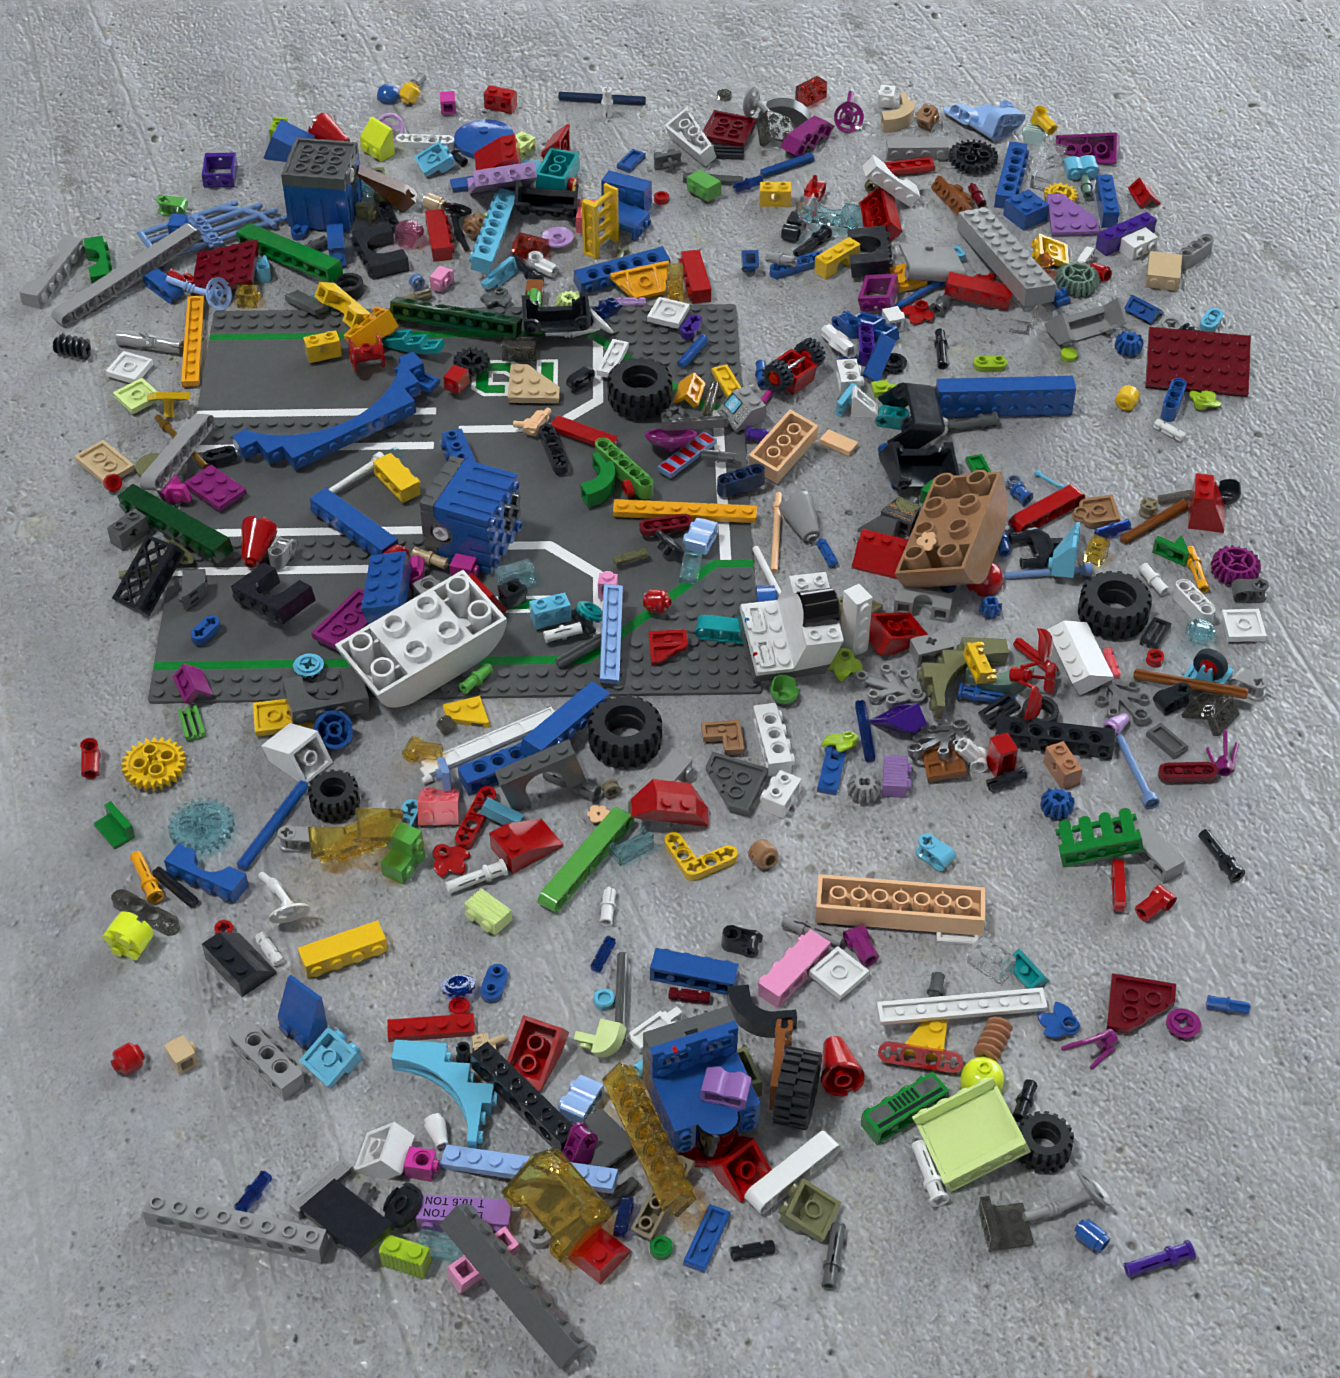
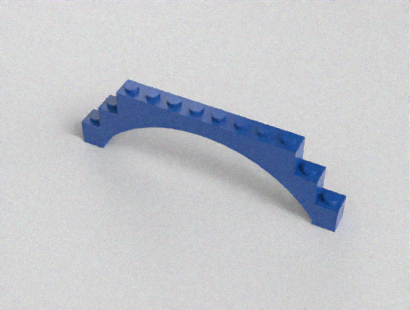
M414 352L400 357L399 370L384 395L370 408L344 423L316 432L295 435L262 434L245 429L232 435L234 447L244 460L260 453L269 465L286 458L294 470L304 467L415 414L416 406L413 397L421 394L420 384L417 379L425 376L424 363Z

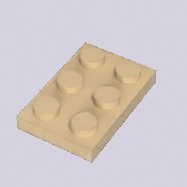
M104 440L74 456L75 461L102 484L104 478L109 474H117L122 478L135 470L133 463Z

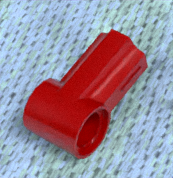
M86 738L80 743L81 775L87 779H95L99 776V759L101 754L97 740Z
M1159 884L1151 891L1149 897L1135 907V912L1142 921H1149L1162 910L1168 911L1172 908L1177 897Z

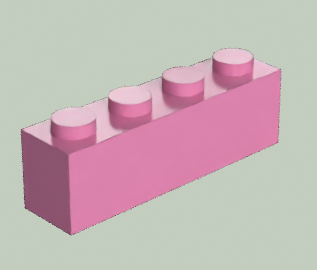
M811 929L805 935L802 934L798 938L796 945L793 948H789L785 952L784 957L779 962L776 961L773 964L771 971L759 979L758 996L779 1009L809 977V970L830 953L831 942Z

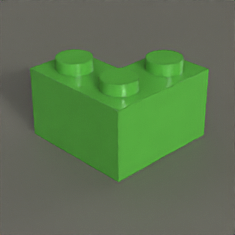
M400 822L390 835L392 849L380 863L383 876L404 884L408 878L412 877L418 864L424 861L426 854L424 852L422 831Z

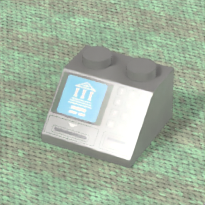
M748 386L733 391L719 407L717 413L720 416H727L728 424L735 432L746 429L747 426L751 427L765 421L766 405Z

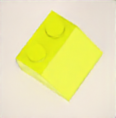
M372 116L360 136L361 150L382 162L395 155L392 128Z

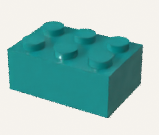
M550 148L536 172V188L567 190L569 178L575 177L580 169L579 153Z

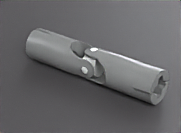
M118 330L116 334L117 345L136 348L145 346L149 350L182 354L184 350V341L182 339L156 335L146 336L142 333ZM156 340H157V341H158V346H157V348H154V345L156 344Z

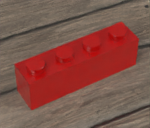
M444 209L425 211L433 262L452 260V253H455L448 215H445Z
M700 249L681 251L678 265L681 268V276L684 278V286L687 288V297L691 299L692 304L711 302V286Z
M949 271L944 295L963 301L1008 310L1012 292L1003 283Z

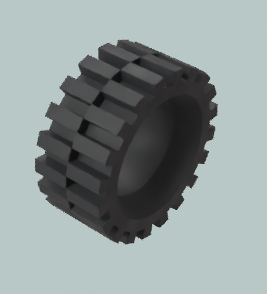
M788 1046L784 1054L776 1088L773 1124L802 1130L808 1129L820 1079L821 1052Z

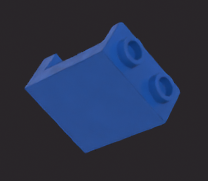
M618 201L619 229L630 232L632 240L636 241L651 225L650 212Z

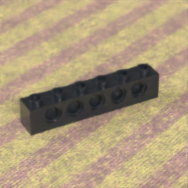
M997 715L995 735L1008 732L1019 749L1045 752L1047 746L1064 741L1073 755L1112 759L1115 747V729L1033 719L1023 720L1024 718Z
M488 1041L471 1053V1068L487 1084H494V1091L561 1156L573 1124Z

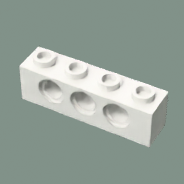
M776 703L753 706V722L765 767L768 768V777L776 776L780 770L791 774L792 765H795L793 753L790 754L789 751L791 750L790 740L785 737L787 735L786 726L781 723L783 720L782 712L778 710Z

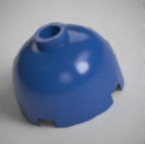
M332 710L324 712L317 718L313 726V730L318 731L326 749L335 750L342 748L353 737L352 721L348 715L341 711Z

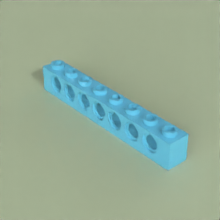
M500 187L498 193L494 194L490 209H488L487 216L484 219L480 234L474 245L473 253H471L469 262L472 263L471 270L490 274L515 207L514 191Z

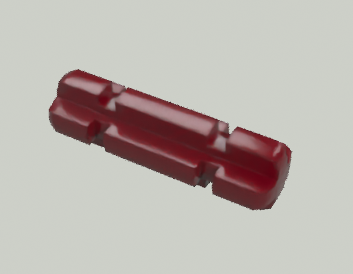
M670 987L668 998L670 1000H677L678 998L680 1001L697 1003V1001H700L701 1004H709L710 992L701 991L699 993V990L683 988L678 990V988Z

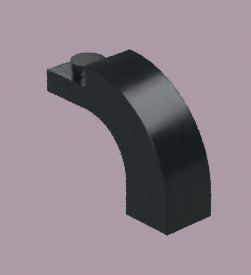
M749 985L727 986L728 1005L736 1023L745 1031L759 1037L775 1038L777 1019H782L781 1028H787L788 1020H793V1029H797L796 1009L766 1011L756 1006L752 1001Z

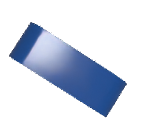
M159 269L143 275L142 279L146 287L166 302L171 303L184 296L182 288L165 282L167 275Z
M1175 378L1170 383L1160 416L1166 422H1172L1176 419L1185 394L1187 383L1184 379Z

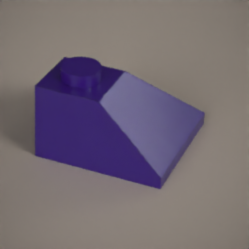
M919 703L899 704L869 720L870 724L901 733H910L911 735L920 732L921 727L927 725Z

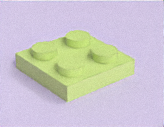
M143 378L113 392L114 398L132 414L158 402L147 401V394L157 391Z

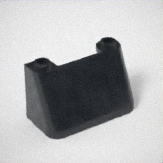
M580 292L578 299H572V305L539 307V302H533L530 299V295H521L524 330L527 333L584 331L589 329L591 325L588 292Z
M890 442L878 453L880 463L893 485L899 488V490L923 488L930 480L943 473H951L953 476L960 475L953 442H944V446L940 448L933 445L929 449H903V445H900L899 442Z

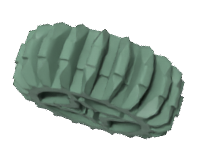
M1071 261L1070 264L1065 263V265H1061L1055 278L1057 288L1061 290V287H1064L1067 290V294L1076 297L1090 296L1091 293L1097 290L1100 280L1095 267H1091L1090 264L1086 265L1084 262L1079 263L1078 261L1077 263Z

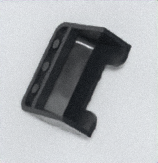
M516 180L514 206L517 211H520V214L529 215V213H536L535 215L537 216L551 214L553 217L567 215L566 217L576 218L580 199H583V192L579 184L575 185V191L523 188L520 180Z

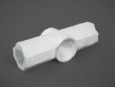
M830 324L822 327L821 336L829 342L828 344L841 352L848 359L856 356L857 347L849 341L850 339Z

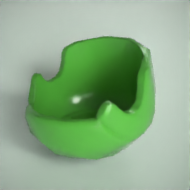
M788 675L774 677L770 686V694L777 703L790 704L796 701L799 688L796 687V680Z

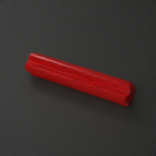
M1022 638L1015 639L1013 646L1033 662L1039 661L1036 649ZM1047 659L1046 663L1039 664L1038 666L1045 671L1047 664L1051 661Z

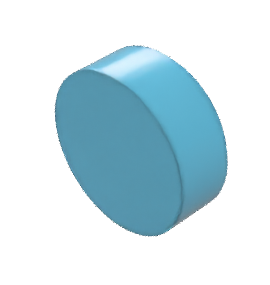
M600 989L595 992L593 998L597 1009L606 1011L614 1006L615 995L611 990Z

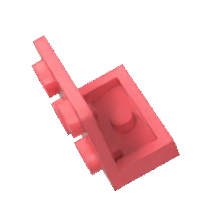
M426 787L420 790L417 801L418 826L458 825L460 790L455 789V787H451V791L445 792L443 789H435L434 787Z

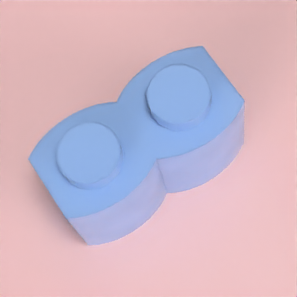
M696 518L694 522H691L688 534L685 533L683 538L685 550L706 555L717 536L718 522L702 518Z
M579 1075L576 1080H572L569 1086V1093L560 1099L558 1104L560 1113L573 1123H584L586 1117L591 1112H594L604 1096V1084Z

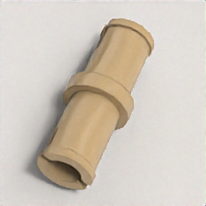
M418 547L412 550L411 557L413 555L424 557L426 565L430 566L432 564L444 570L448 567L449 558L436 555L433 551L428 552L419 549Z

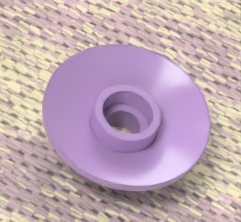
M552 227L545 230L542 234V241L546 245L555 248L565 247L572 243L574 239L572 231L565 227Z

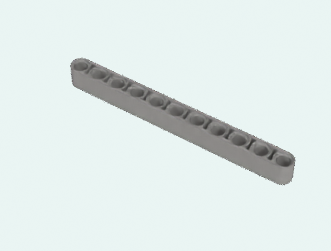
M184 224L57 306L52 311V318L63 327L72 325L141 280L143 275L158 269L199 242L202 236L201 231L190 224Z

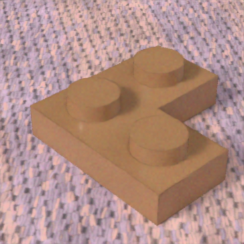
M740 720L701 723L703 742L723 741L725 755L744 754Z

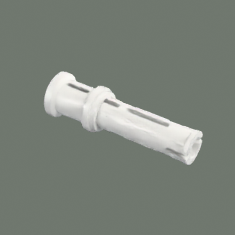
M502 858L488 866L484 864L480 870L446 881L447 891L449 894H452L483 881L492 882V879L496 877L508 876L507 867Z
M917 1140L912 1143L911 1147L924 1177L923 1187L928 1191L929 1203L933 1207L942 1206L949 1201V1195L945 1193L942 1186L943 1181L935 1171L925 1141Z

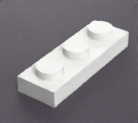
M612 339L597 368L598 376L608 377L610 370L616 364H620L629 348V342Z

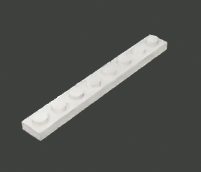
M1043 988L881 1001L875 1005L879 1025L1046 1011L1048 1008Z

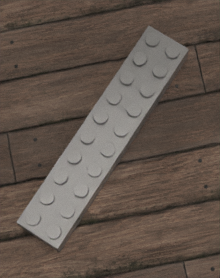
M982 207L976 210L959 212L957 230L1023 306L1054 302L1056 283L988 208Z

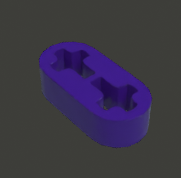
M693 314L687 317L680 329V335L683 339L691 340L696 336L702 327L701 316Z

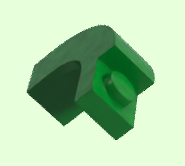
M599 452L592 454V467L598 476L593 480L580 484L581 498L588 508L607 500L615 489L613 461L607 462Z

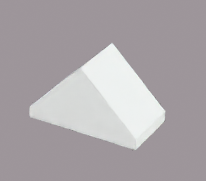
M853 386L851 417L875 418L878 415V405L857 386Z

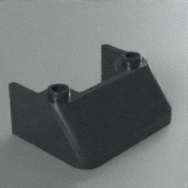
M902 382L878 397V400L883 405L904 408L909 405L911 416L902 421L901 433L887 441L888 444L890 442H899L900 445H903V449H920L941 436L945 431L937 391L931 385Z

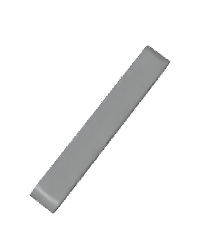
M194 414L142 474L140 477L141 489L161 491L214 428L215 419L213 415Z

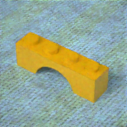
M319 282L314 297L322 304L341 311L344 314L342 321L350 328L357 323L358 325L362 323L365 315H371L370 312L335 283Z

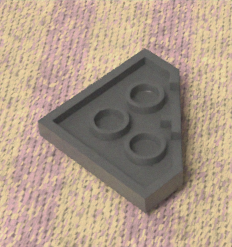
M712 752L706 764V772L728 810L748 816L767 777L768 768L716 752Z

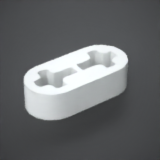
M1087 246L1079 256L1078 262H1084L1086 265L1090 264L1095 254V248Z

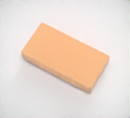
M829 429L820 438L819 444L847 456H850L858 447L857 441Z

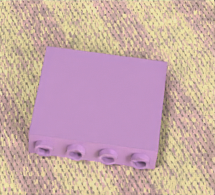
M535 162L472 171L473 177L467 178L469 194L499 190L500 187L504 189L516 187V180H520L522 186L530 185L537 178Z

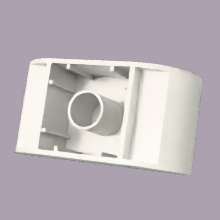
M461 570L338 642L335 646L378 700L387 707L396 708L416 702L479 664L493 651L501 640L506 628L507 619L467 573Z

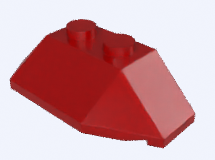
M652 779L630 799L631 818L705 827L709 825L708 806L691 783Z

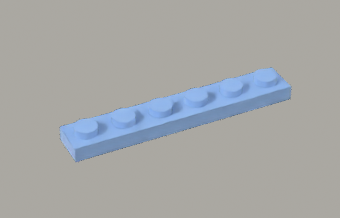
M604 584L599 683H619L623 586Z

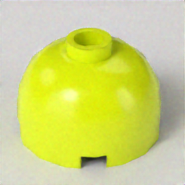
M984 1056L976 1057L968 1061L962 1069L960 1076L961 1089L969 1088L977 1084L979 1080L992 1076L1002 1093L1005 1080L1003 1069L991 1058Z

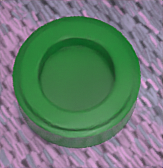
M659 1235L651 1240L650 1254L657 1260H665L672 1255L673 1243L670 1238Z

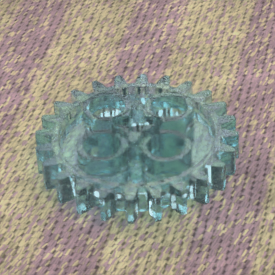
M200 797L198 802L191 799L190 805L184 802V808L177 807L178 813L172 812L173 818L169 819L170 825H168V830L173 844L179 843L195 850V852L200 850L201 854L204 853V849H207L209 852H212V847L219 849V843L225 845V838L231 839L230 833L234 832L233 826H235L233 813L230 812V808L225 807L224 802L219 804L218 799L211 802L210 797L206 801H203Z

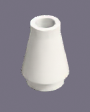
M440 1113L426 1117L424 1128L433 1140L436 1148L441 1149L446 1147V1144L449 1145L445 1118Z

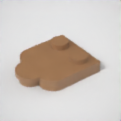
M1113 494L1084 498L1079 502V507L1075 508L1072 513V519L1075 522L1083 523L1089 528L1120 524V516Z

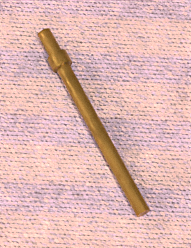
M160 415L155 416V420L164 432H167L172 438L178 434L168 420L163 419ZM196 451L190 455L203 470L209 466Z

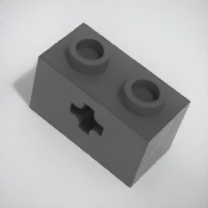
M136 509L131 510L107 527L111 544L122 551L150 532L147 517Z

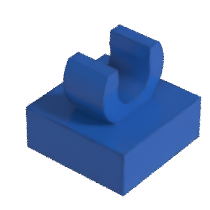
M1061 287V290H1055L1054 302L1051 303L1055 308L1070 304L1071 298L1067 295V290Z

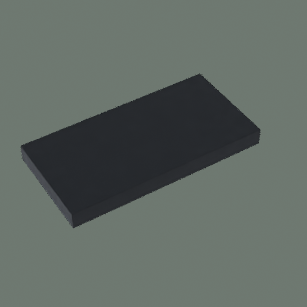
M335 1178L300 1207L301 1213L320 1228L326 1229L327 1234L359 1259L395 1229L392 1222Z

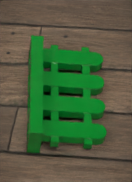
M1122 808L1119 811V817L1111 818L1110 813L1102 812L1099 815V821L1091 822L1088 816L1080 817L1079 825L1071 826L1068 820L1060 821L1058 824L1059 829H1055L1056 836H1061L1062 844L1058 845L1062 866H1072L1143 852L1141 833L1139 829L1135 830L1133 822L1137 820L1136 813L1131 814L1130 809ZM1121 824L1123 832L1115 834L1113 825ZM1101 827L1102 836L1095 838L1093 829ZM1081 831L1082 840L1074 842L1073 833Z

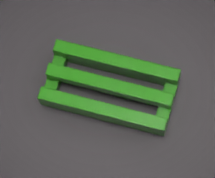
M194 705L193 709L187 707L185 711L179 709L178 714L186 741L206 737L197 705ZM192 714H195L196 720L200 730L199 734H197L195 725L192 719ZM184 716H188L193 733L192 736H189Z

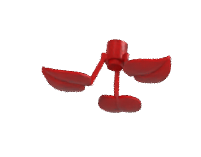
M1037 628L1039 634V661L1021 664L1020 667L1012 666L1009 671L1011 682H1018V684L1031 688L1023 720L1037 718L1042 706V695L1039 693V688L1027 683L1028 681H1031L1032 678L1044 679V691L1046 694H1053L1056 688L1057 668L1054 662L1047 664L1045 676L1032 675V670L1028 669V667L1046 663L1047 658L1052 654V635L1043 628Z

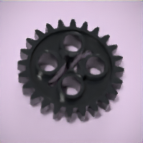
M967 139V142L961 140V144L956 142V145H952V148L949 149L948 159L951 162V166H955V169L960 168V172L965 170V173L970 171L971 174H974V172L980 174V171L983 173L986 170L991 171V168L997 165L998 151H995V147L991 148V144L986 145L987 142L981 143V140L975 142V139L972 141Z

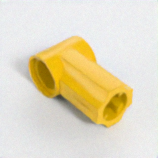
M1035 106L1030 122L1035 126H1040L1048 135H1052L1058 129V125L1047 115L1048 111L1044 106Z

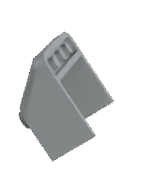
M1118 297L1103 306L1069 316L1063 313L1044 325L1047 332L1058 345H1063L1064 348L1073 345L1072 342L1094 335L1105 332L1106 335L1116 332V328L1128 323L1121 297Z

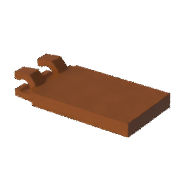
M777 1019L769 1110L774 1109L776 1088L783 1063L784 1050L792 1045L793 1020H788V1025L785 1029L781 1028L782 1019Z

